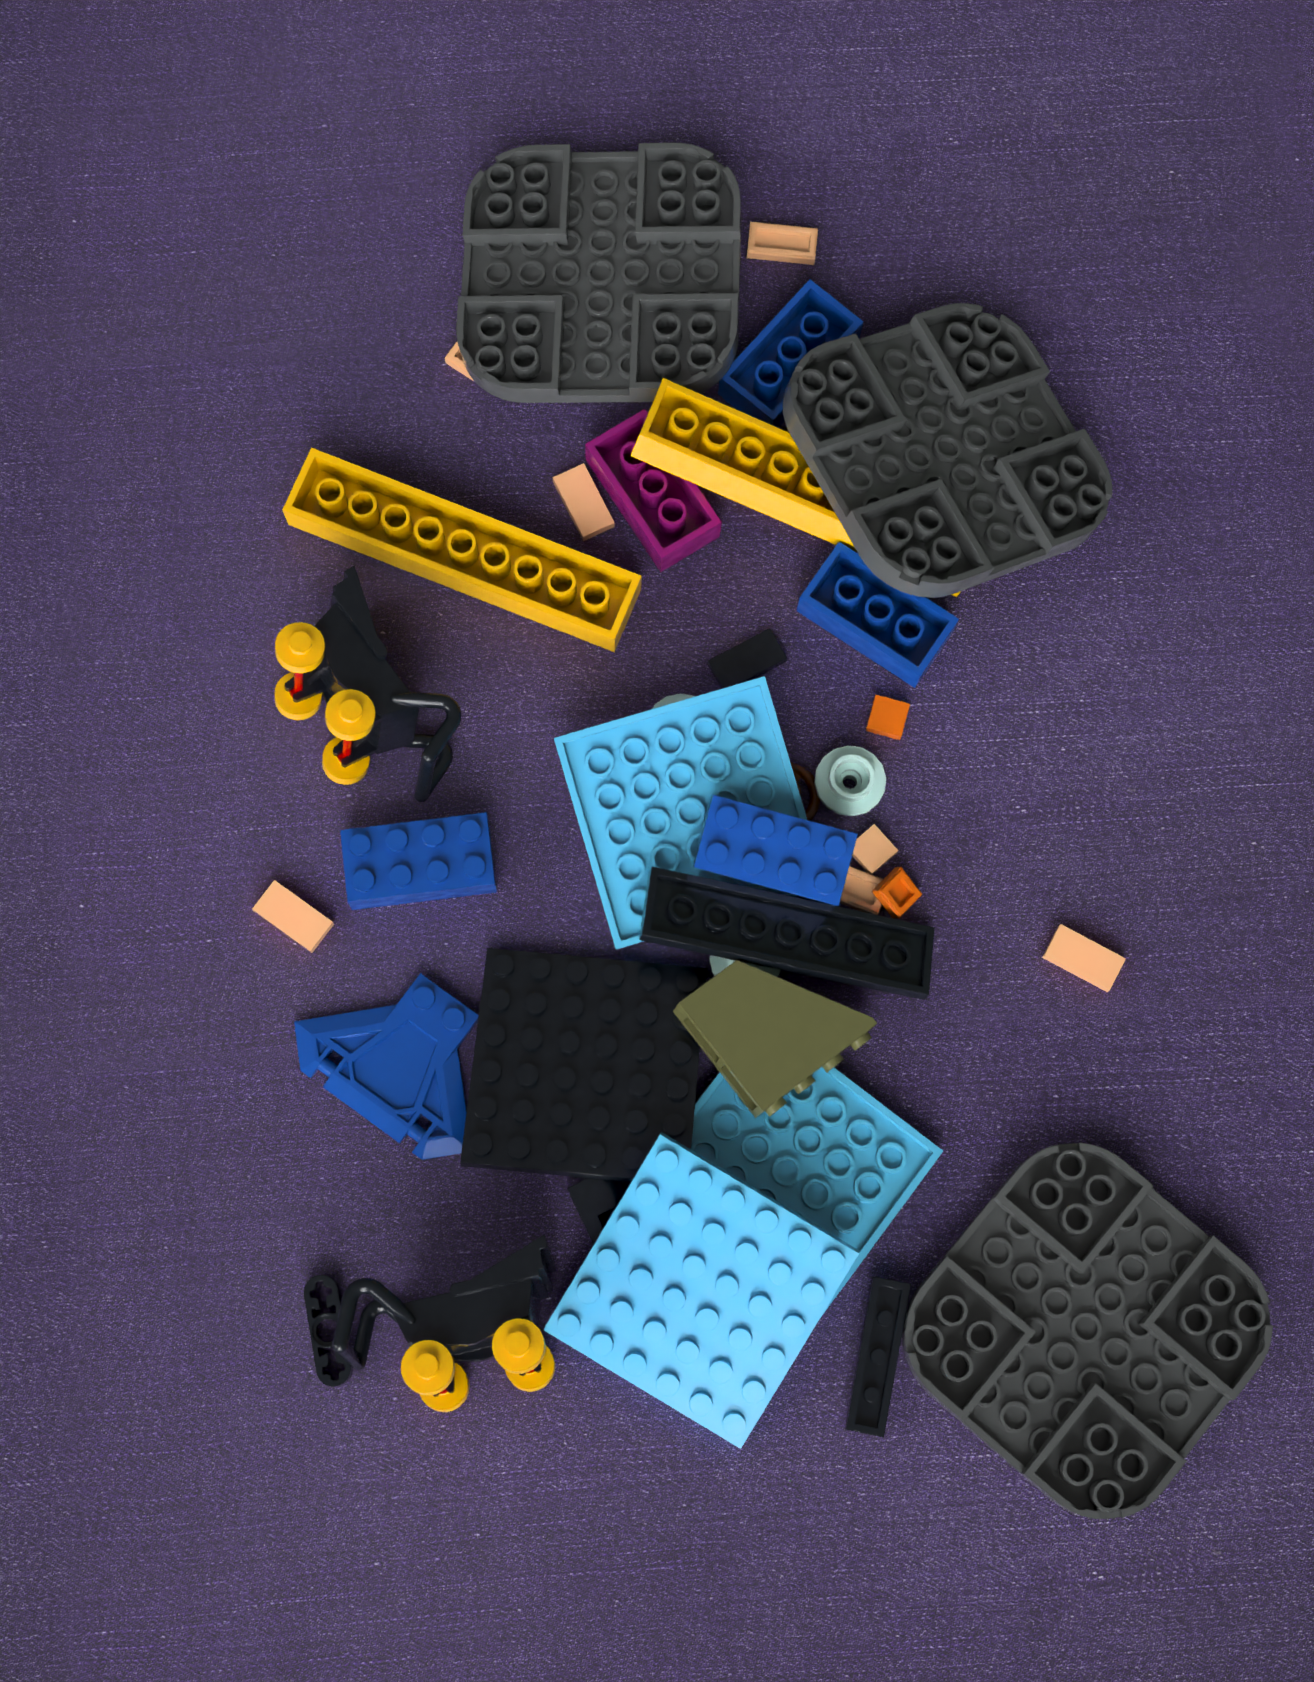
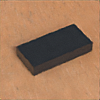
M769 628L708 660L707 665L722 689L750 681L787 662V657Z

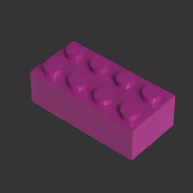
M643 409L585 444V458L659 571L662 572L719 538L722 522L696 484L630 456L648 415L646 409Z

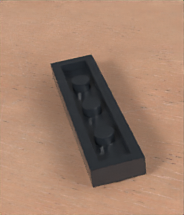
M872 1277L845 1424L846 1430L884 1438L911 1284Z

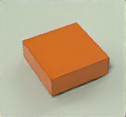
M875 695L865 731L900 740L910 704Z
M895 867L872 890V893L893 919L900 918L922 895L921 891L902 867Z

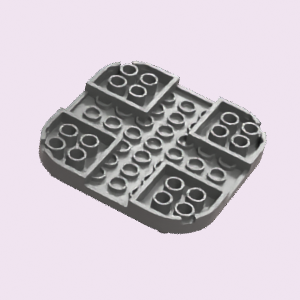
M639 143L638 151L572 152L570 144L527 145L501 153L495 157L496 163L491 165L486 171L479 170L468 188L464 205L462 235L465 244L461 296H458L456 336L464 365L471 378L483 390L500 399L517 403L653 402L663 378L702 394L724 377L734 361L739 341L742 215L740 190L737 180L728 166L724 167L714 159V153L699 146L686 143Z
M955 303L915 314L910 323L861 339L855 333L821 344L810 350L800 360L786 386L783 396V415L787 429L863 562L875 576L889 586L918 597L935 598L952 595L1080 546L1092 535L1106 517L1108 502L1112 497V481L1104 459L1085 429L1076 431L1045 381L1050 371L1029 337L1016 323L1003 314L998 319L992 314L982 312L983 306L976 304Z
M1067 1143L1050 1146L1031 1155L1010 1174L914 1292L906 1310L902 1343L908 1366L920 1386L1051 1501L1065 1510L1088 1518H1123L1141 1511L1159 1497L1186 1463L1185 1457L1230 1400L1234 1401L1257 1372L1268 1353L1272 1339L1273 1325H1270L1268 1308L1270 1301L1258 1276L1241 1258L1216 1237L1208 1236L1152 1189L1154 1185L1124 1160L1099 1146L1086 1143Z

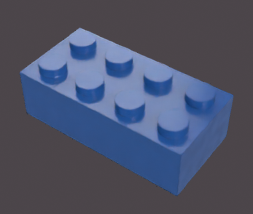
M809 279L734 360L727 373L719 381L718 395L738 411L779 428L785 421L783 415L784 392L800 360L810 350L826 342L855 333L860 339L863 321Z
M841 542L837 543L800 596L796 610L914 688L948 641L959 621V618L928 598L901 592L883 582L871 572L858 553Z
M713 795L693 868L839 906L858 834Z
M487 812L340 830L347 902L352 910L497 892Z

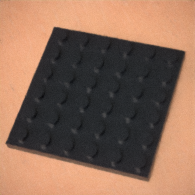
M487 948L460 1160L461 1166L631 1182L660 1132L691 1149L700 1046L677 1018L673 1010L680 1001L706 983L707 968Z

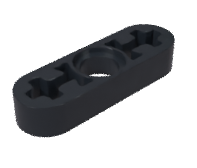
M317 1275L306 1283L304 1287V1300L317 1376L323 1384L335 1387L345 1384L350 1379L353 1367L335 1352L337 1363H344L345 1371L339 1372L338 1380H334L332 1374L325 1373V1367L331 1365L330 1353L321 1355L320 1348H332L333 1341H323L318 1335V1327L326 1319H332L337 1323L342 1298L340 1287L335 1279L326 1275ZM323 1281L325 1287H331L332 1294L326 1296L327 1308L335 1306L336 1314L323 1313L315 1318L314 1310H322V1305L319 1298H313L312 1291L317 1290L318 1283Z

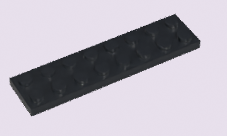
M651 867L648 873L639 940L925 1000L929 996L935 927Z

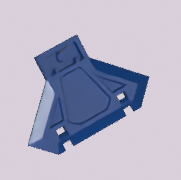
M420 973L397 1005L294 1021L300 1071L310 1078L318 1070L329 1077L323 1088L398 1143H401L406 1135L418 1142L412 1153L421 1160L461 1154L467 1111L458 1048L478 1022L479 1015ZM332 1051L343 1057L339 1065L328 1059ZM421 1116L432 1122L428 1130H425L416 1123Z

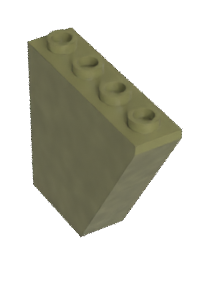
M739 960L733 962L680 1001L673 1010L677 1018L755 1119L763 1112H766L770 1117L787 1104L783 1097L793 1089L798 1095L816 1081L812 1075L819 1069L823 1068L827 1073L844 1060L840 1053L849 1046L854 1051L863 1046L872 1038L868 1032L877 1024L873 1017Z

